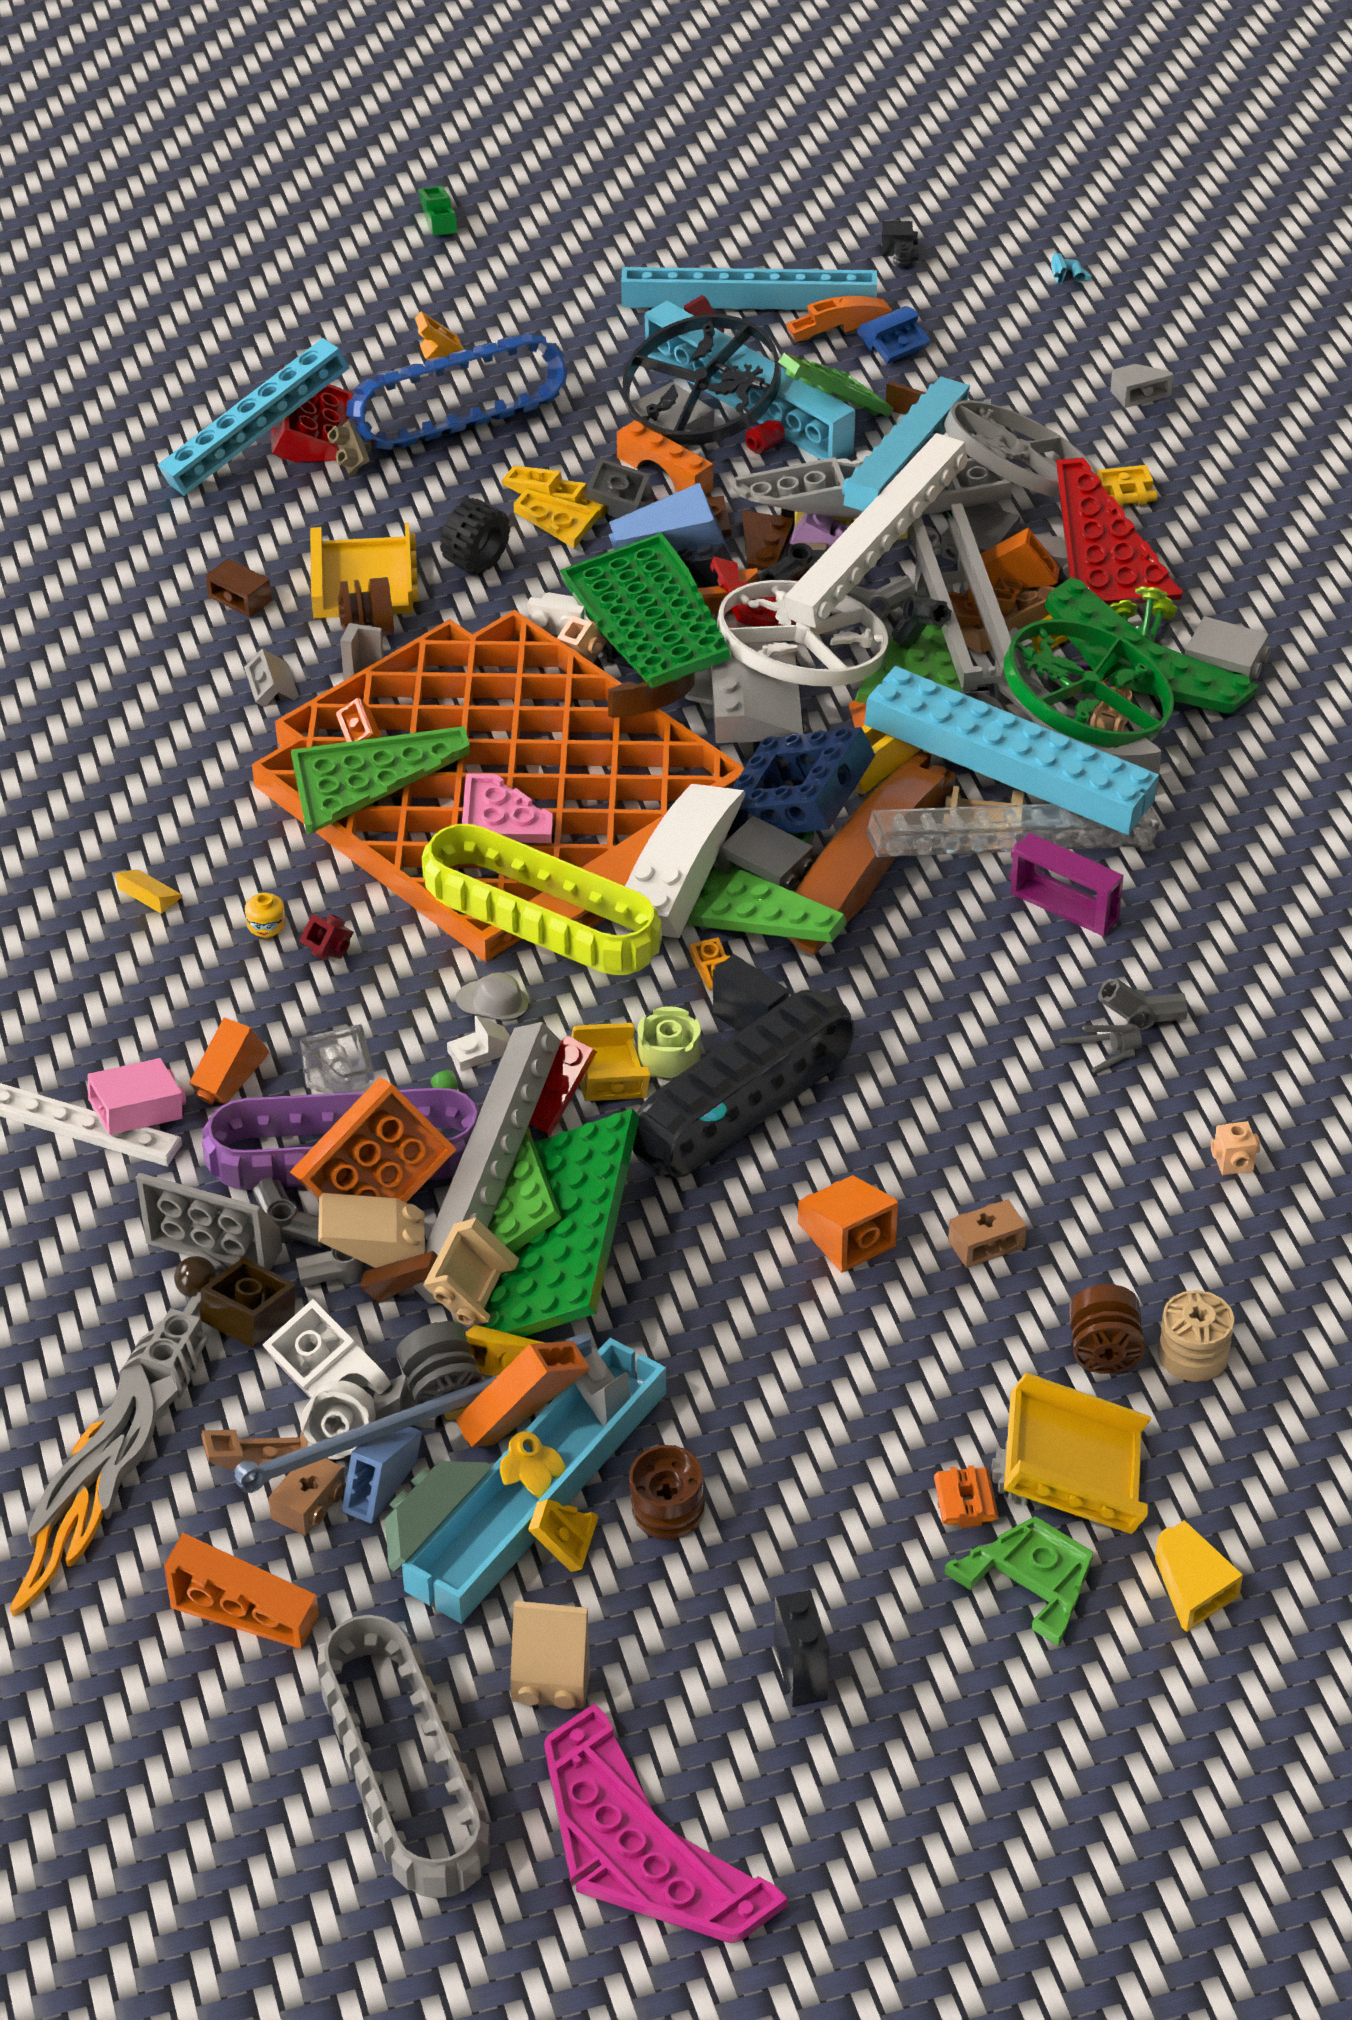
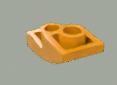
M719 937L692 943L689 946L693 962L710 991L713 990V969L720 962L730 958V955L726 956Z

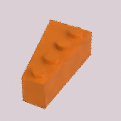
M182 1533L164 1564L171 1609L298 1649H302L319 1617L316 1594L185 1533Z

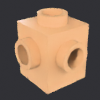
M571 616L557 637L558 640L592 663L607 643V640L600 633L594 622Z
M1248 1121L1218 1125L1216 1128L1215 1139L1211 1140V1152L1213 1158L1218 1163L1222 1175L1254 1171L1256 1153L1260 1152V1141L1256 1133L1253 1134Z

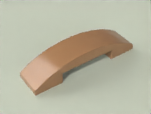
M203 1430L201 1434L208 1462L230 1470H235L237 1465L243 1461L255 1462L259 1465L308 1446L302 1431L300 1437L239 1439L236 1430Z

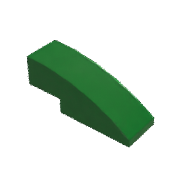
M435 186L418 189L423 212L432 235L457 233L456 214L451 207L450 196L444 187Z

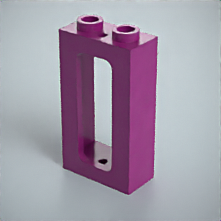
M1029 833L1021 842L1018 841L1014 845L1011 852L1013 865L1009 875L1011 880L1010 894L1101 936H1105L1119 920L1123 874L1032 833ZM1038 865L1096 891L1097 897L1040 872Z

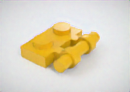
M1147 465L1096 470L1097 476L1102 481V486L1110 496L1114 497L1120 507H1123V504L1137 503V505H1146L1147 502L1157 501V492L1152 490L1153 479Z

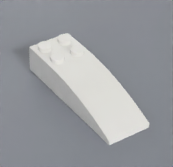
M691 784L675 801L649 838L625 887L641 893L658 909V917L662 920V936L680 938L716 860L720 846L723 844L746 793L744 790ZM625 927L627 931L636 932L630 928Z

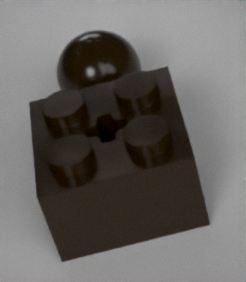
M191 1256L184 1259L175 1270L174 1282L182 1295L192 1298V1296H196L198 1292H201V1321L251 1348L255 1347L295 1316L296 1284L245 1257L219 1276H217L214 1265L206 1258L200 1256Z

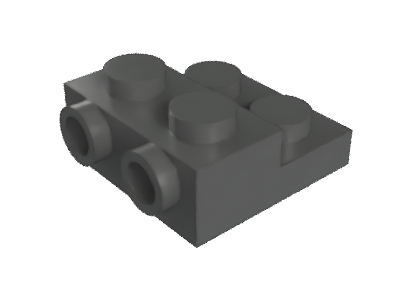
M599 458L586 488L584 498L610 506L607 515L620 518L645 507V502H648L652 486L648 485L650 474Z

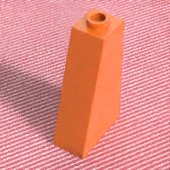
M574 1341L529 1344L455 1421L460 1427L463 1437L469 1442L471 1447L494 1445L584 1375L590 1367Z

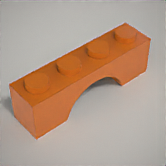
M636 420L617 431V458L635 468L640 467L649 460L656 462L668 473L677 492L697 483L701 484L705 495L713 490V463L665 436L648 429Z

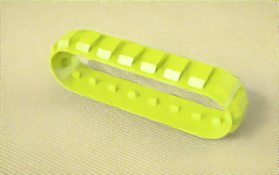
M455 824L445 827L434 834L429 844L425 846L422 855V870L426 889L436 900L452 909L597 971L611 975H629L638 972L650 964L653 956L659 953L662 941V920L658 917V909L651 904L647 897L635 890L473 824ZM458 864L483 866L636 932L627 935H611L597 931L449 867Z

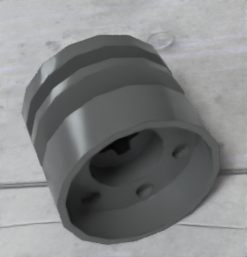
M435 1322L420 1327L408 1334L396 1349L399 1363L404 1375L408 1377V1386L410 1391H412L416 1405L483 1380L480 1368L477 1367L476 1358L471 1354V1346L465 1330L457 1322Z

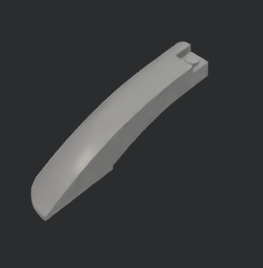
M836 457L728 478L731 488L738 495L750 501L807 514L858 518L863 512L844 506L845 494H842L845 479L850 478L855 468L861 465L837 462ZM968 458L965 468L952 479L951 483L939 493L935 501L930 503L921 515L951 511V504L962 503L963 507L966 508L1010 499L1011 481L997 475L974 459Z

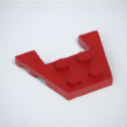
M713 557L710 568L712 572H717L719 576L717 582L720 588L726 590L727 594L741 586L754 583L739 581L737 562ZM776 597L757 598L777 602ZM740 603L731 608L739 623L753 627L784 626L778 624L779 620L775 618L777 611L767 609L764 606L759 605L757 608H751L748 604ZM791 620V625H796L797 622Z

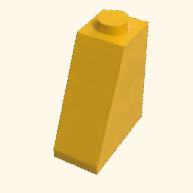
M1185 1520L1173 1528H1166L1160 1533L1157 1538L1155 1560L1181 1627L1188 1632L1240 1596L1243 1574Z

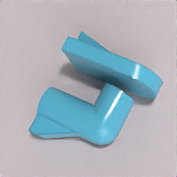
M1054 253L1051 269L1057 284H1062L1066 270L1072 272L1076 282L1090 281L1091 275L1081 267L1078 260L1063 259L1060 253Z

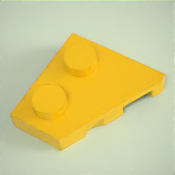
M546 1499L537 1502L528 1531L570 1572H575L583 1568L599 1516L594 1512L580 1513L577 1512V1507L570 1505L562 1506L559 1502Z

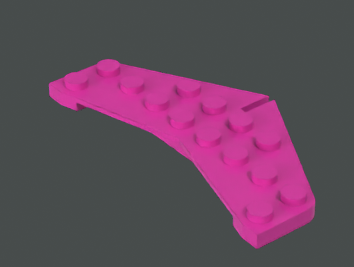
M595 1703L546 1737L544 1742L545 1757L571 1887L576 1884V1892L728 1943H736L743 1940L787 1907L788 1898L775 1885L759 1876L755 1879L672 1832L654 1814L614 1736L612 1725L606 1714Z

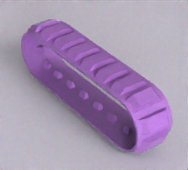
M424 1088L399 1090L435 1128H452L461 1131L460 1134L454 1137L446 1138L456 1148V1151L428 1180L454 1177L481 1111L480 1108L466 1094L455 1089ZM365 1092L244 1098L230 1101L213 1113L202 1130L205 1164L212 1175L216 1176L223 1184L234 1189L253 1190L261 1179L268 1177L280 1180L283 1188L304 1187L290 1171L313 1146L237 1150L226 1146L238 1140L248 1138L326 1134Z

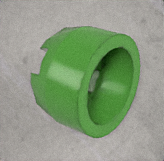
M451 1070L438 1072L430 1081L433 1088L457 1090L458 1082L454 1072Z

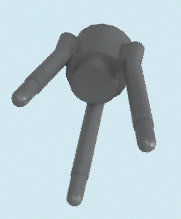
M1132 1024L1084 1025L1082 1030L1085 1032L1111 1033L1062 1038L1060 1040L1062 1045L1110 1040L1113 1050H1119L1121 1053L1093 1067V1073L1106 1069L1124 1059L1135 1057L1134 1050L1140 1049L1142 1045L1140 1030L1136 1025Z

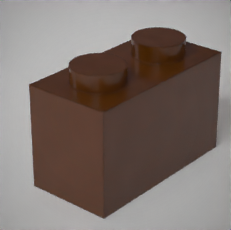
M228 558L206 574L208 597L248 617L253 616L272 601L269 578Z

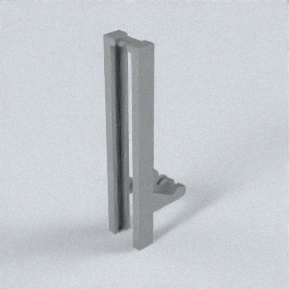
M962 503L951 504V511L954 517L948 518L947 522L958 551L957 571L940 572L926 528L920 516L907 528L916 553L915 589L919 597H927L925 588L927 587L931 599L947 602V606L952 610L951 619L945 622L941 629L962 690H977V685L1004 682L1005 686H1009L1005 678L1003 663L1012 640ZM961 583L960 593L967 594L970 585L1000 672H995V666H990L987 669V674H983L981 666H973L948 592H954L953 584ZM1014 649L1015 664L1021 674V665Z

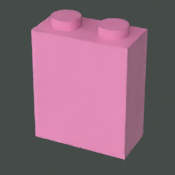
M161 1058L88 1074V1100L109 1135L182 1119V1106L186 1104L184 1089L181 1086H177L172 1070L166 1068Z

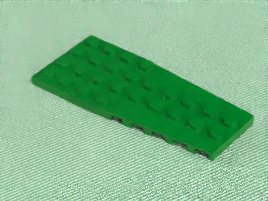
M663 533L559 570L562 581L580 606H584V613L588 619L596 624L598 630L651 688L670 681H678L683 676L697 671H705L710 666L732 658L730 648L726 646L724 636L719 632L715 619H712L711 612L708 606L705 605L701 592H698L697 585L689 569Z

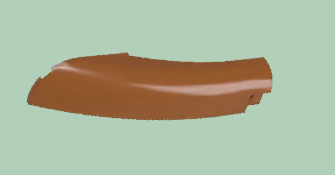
M921 752L914 754L883 780L855 809L817 858L795 893L843 913L848 923L870 901L872 892L913 834L946 801V796L952 795L956 773L948 771L942 766L930 764L932 755L930 753ZM787 937L798 948L812 955H815L827 943L825 941Z

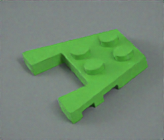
M1034 1516L1000 1534L997 1541L986 1547L980 1545L970 1550L969 1556L959 1561L956 1559L949 1561L945 1565V1575L971 1590L992 1567L1049 1602L1033 1619L1032 1630L1059 1646L1092 1563L1093 1551Z

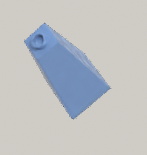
M700 483L609 522L613 533L609 534V538L615 550L663 533L676 553L685 547H690L691 551H694L707 543L712 545L724 543L729 552L717 518Z

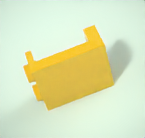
M633 1023L576 1025L573 1027L571 1037L597 1051L580 1082L584 1101L646 1098L650 1072L648 1066L641 1067L633 1042L635 1032Z

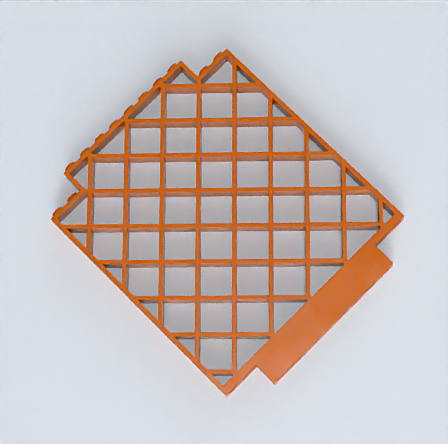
M514 609L474 634H471L449 619L275 721L277 743L282 747L253 763L252 771L254 786L304 824L294 770H291L293 768L291 750L347 742L345 737H318L319 729H342L336 712L356 698H363V702L371 709L379 730H410V733H417L420 730L432 731L465 726L470 744V754L451 763L457 764V772H433L385 796L402 797L401 806H366L315 833L480 959L487 962L522 940V938L469 915L458 914L452 908L436 900L426 889L425 879L409 877L404 873V867L422 868V855L425 846L429 844V842H408V832L437 833L445 827L462 824L466 774H497L504 779V784L510 789L514 790L517 788L531 799L557 800V808H545L553 814L552 834H555L554 844H522L625 886L649 838L668 812V801H676L691 784L731 789L745 767L660 709L632 716L611 718L608 716V707H572L573 700L608 701V689L622 683ZM513 637H516V638L519 639L520 641H508V640H510V639L513 638ZM418 665L417 672H407ZM427 666H467V673L427 672ZM476 666L517 667V673H476ZM526 667H559L567 674H525ZM374 697L414 698L413 705L373 704ZM423 698H464V705H423ZM473 698L515 699L514 706H473ZM523 699H565L564 707L522 706ZM308 730V737L301 735ZM470 731L512 732L511 739H469ZM520 732H562V740L520 739ZM570 732L613 733V741L570 740ZM621 733H654L664 741H620ZM467 764L509 765L508 773H466ZM517 765L560 766V773H517ZM568 766H611V774H568ZM619 766L663 767L662 775H618ZM670 767H704L714 776L669 775ZM412 798H454L453 807L411 806ZM566 800H609V809L565 808ZM617 800L661 801V810L616 809ZM357 831L398 832L397 841H362L356 836ZM563 834L607 835V844H563ZM727 834V836H726L724 842H725L728 838H730L728 834ZM615 835H631L614 846ZM458 864L449 868L456 870V868L485 867L475 864ZM499 874V879L475 878L590 928L606 919L514 879H508V877Z

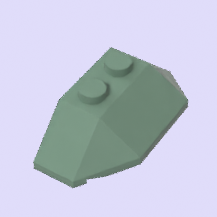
M439 1461L431 1470L425 1466L411 1480L415 1487L410 1493L403 1489L389 1504L394 1510L385 1518L388 1564L393 1572L415 1552L492 1468L487 1462Z

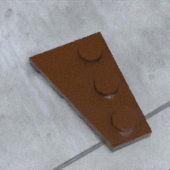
M741 510L747 569L757 568V570L763 571L782 559L794 528V518Z

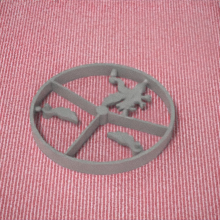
M963 400L952 405L945 419L944 427L947 434L951 438L965 442L967 455L997 475L1029 490L1060 498L1056 462L1048 457L1044 458L1039 453L1054 451L1063 459L1084 457L1091 466V471L1097 475V471L1090 460L1069 441L1040 423L1009 409L980 401ZM961 424L965 425L966 427L970 428L978 434H976V436L974 434L970 435L962 427ZM1002 425L1027 435L1034 440L1025 441L1016 438L1017 436L1009 432ZM1005 457L1022 460L1040 475L1006 460Z

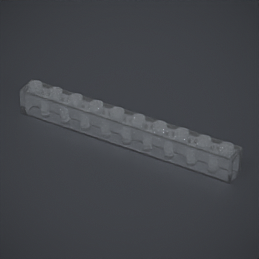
M1054 804L873 810L866 835L877 857L1012 852L1014 845L1018 841L1021 842L1029 833L1067 850L1145 847L1153 845L1160 822L1151 806L1141 816L1140 821L1129 835Z

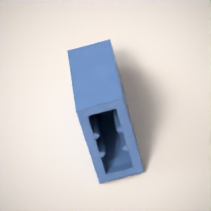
M407 1427L356 1447L351 1453L341 1512L370 1524L374 1523L417 1462L422 1431Z

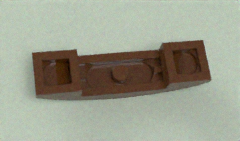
M695 672L683 676L678 681H670L651 688L645 681L639 684L628 681L608 689V716L618 718L642 714L662 708L681 699L694 687Z

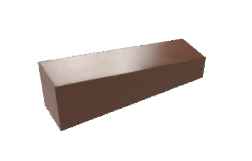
M430 1251L365 1271L360 1288L379 1303L426 1280L438 1255L434 1251Z

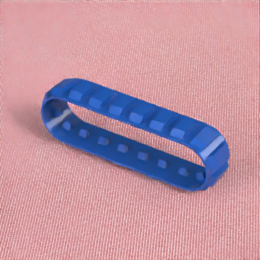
M523 334L522 337L510 336L498 340L497 344L486 343L475 346L473 352L472 350H461L450 353L449 359L447 357H436L426 360L425 367L423 364H412L401 367L400 373L391 370L377 374L376 381L365 379L354 388L355 394L347 402L346 416H349L350 420H355L357 425L355 429L360 434L362 440L365 442L370 440L373 448L391 450L393 445L398 448H404L417 444V438L428 441L441 437L442 431L443 433L452 434L466 430V424L476 427L490 423V417L500 420L514 416V410L524 413L538 409L539 403L549 404L560 395L559 390L563 383H566L568 368L565 367L563 360L565 355L556 343H547L546 336ZM525 345L528 346V351L537 352V349H539L543 353L542 358L548 363L546 383L538 387L539 392L531 397L526 392L519 394V400L505 404L503 399L495 401V407L481 411L479 406L471 408V414L457 418L454 413L446 415V422L432 425L430 420L422 422V429L408 432L406 428L398 429V436L387 438L386 432L379 431L375 436L370 431L372 426L368 421L365 422L367 399L371 400L376 396L375 390L382 386H385L387 391L396 389V382L410 379L413 384L420 382V375L434 372L436 377L444 375V368L458 365L461 370L469 368V361L483 358L484 362L487 363L493 361V354L507 351L509 356L517 354V348Z

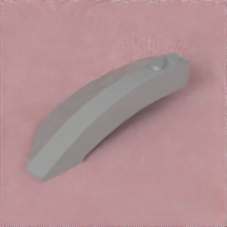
M734 613L724 615L728 628L753 627L739 623ZM711 614L712 619H715L717 623L718 614ZM785 641L753 642L744 644L749 648L753 649L754 651L758 652L759 650H762L763 645L768 646V644H773L774 642L783 643ZM795 652L771 657V659L797 666ZM732 654L731 659L710 666L716 743L757 742L770 736L783 737L794 733L803 734L799 684L779 680L760 673L740 662Z

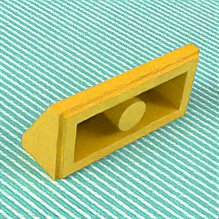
M138 869L116 873L117 888L161 914L182 898V894Z

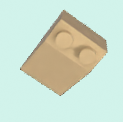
M322 1193L319 1197L318 1242L378 1268L425 1253L424 1211L413 1204L405 1203L397 1198Z
M515 1601L513 1608L510 1680L512 1702H520L525 1705L557 1706L562 1709H584L590 1678L588 1608Z

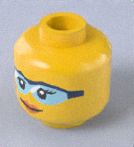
M259 893L247 901L245 905L247 928L252 934L261 938H271L284 929L286 924L284 903L280 897L272 893Z

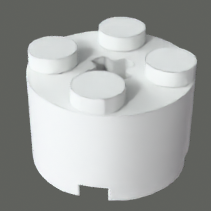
M328 1381L317 1389L304 1408L300 1421L301 1431L308 1442V1446L375 1421V1403L372 1396L360 1386L348 1381ZM336 1416L342 1418L341 1424L335 1422ZM356 1447L338 1453L336 1455L330 1456L328 1458H344L345 1456L351 1455L352 1451Z

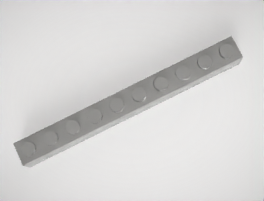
M544 1022L513 1029L425 1246V1253L434 1251L437 1255L439 1254L454 1223L477 1218L488 1228L561 1044V1040ZM425 1280L412 1286L429 1304L439 1303L423 1286Z

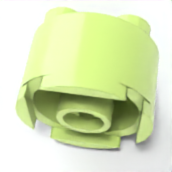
M660 1007L653 1010V1014L646 1019L645 1016L641 1018L637 1030L638 1059L642 1067L648 1066L650 1077L676 1078L700 1061L701 1026L696 1017L694 1020L689 1016L688 1011L679 1007Z

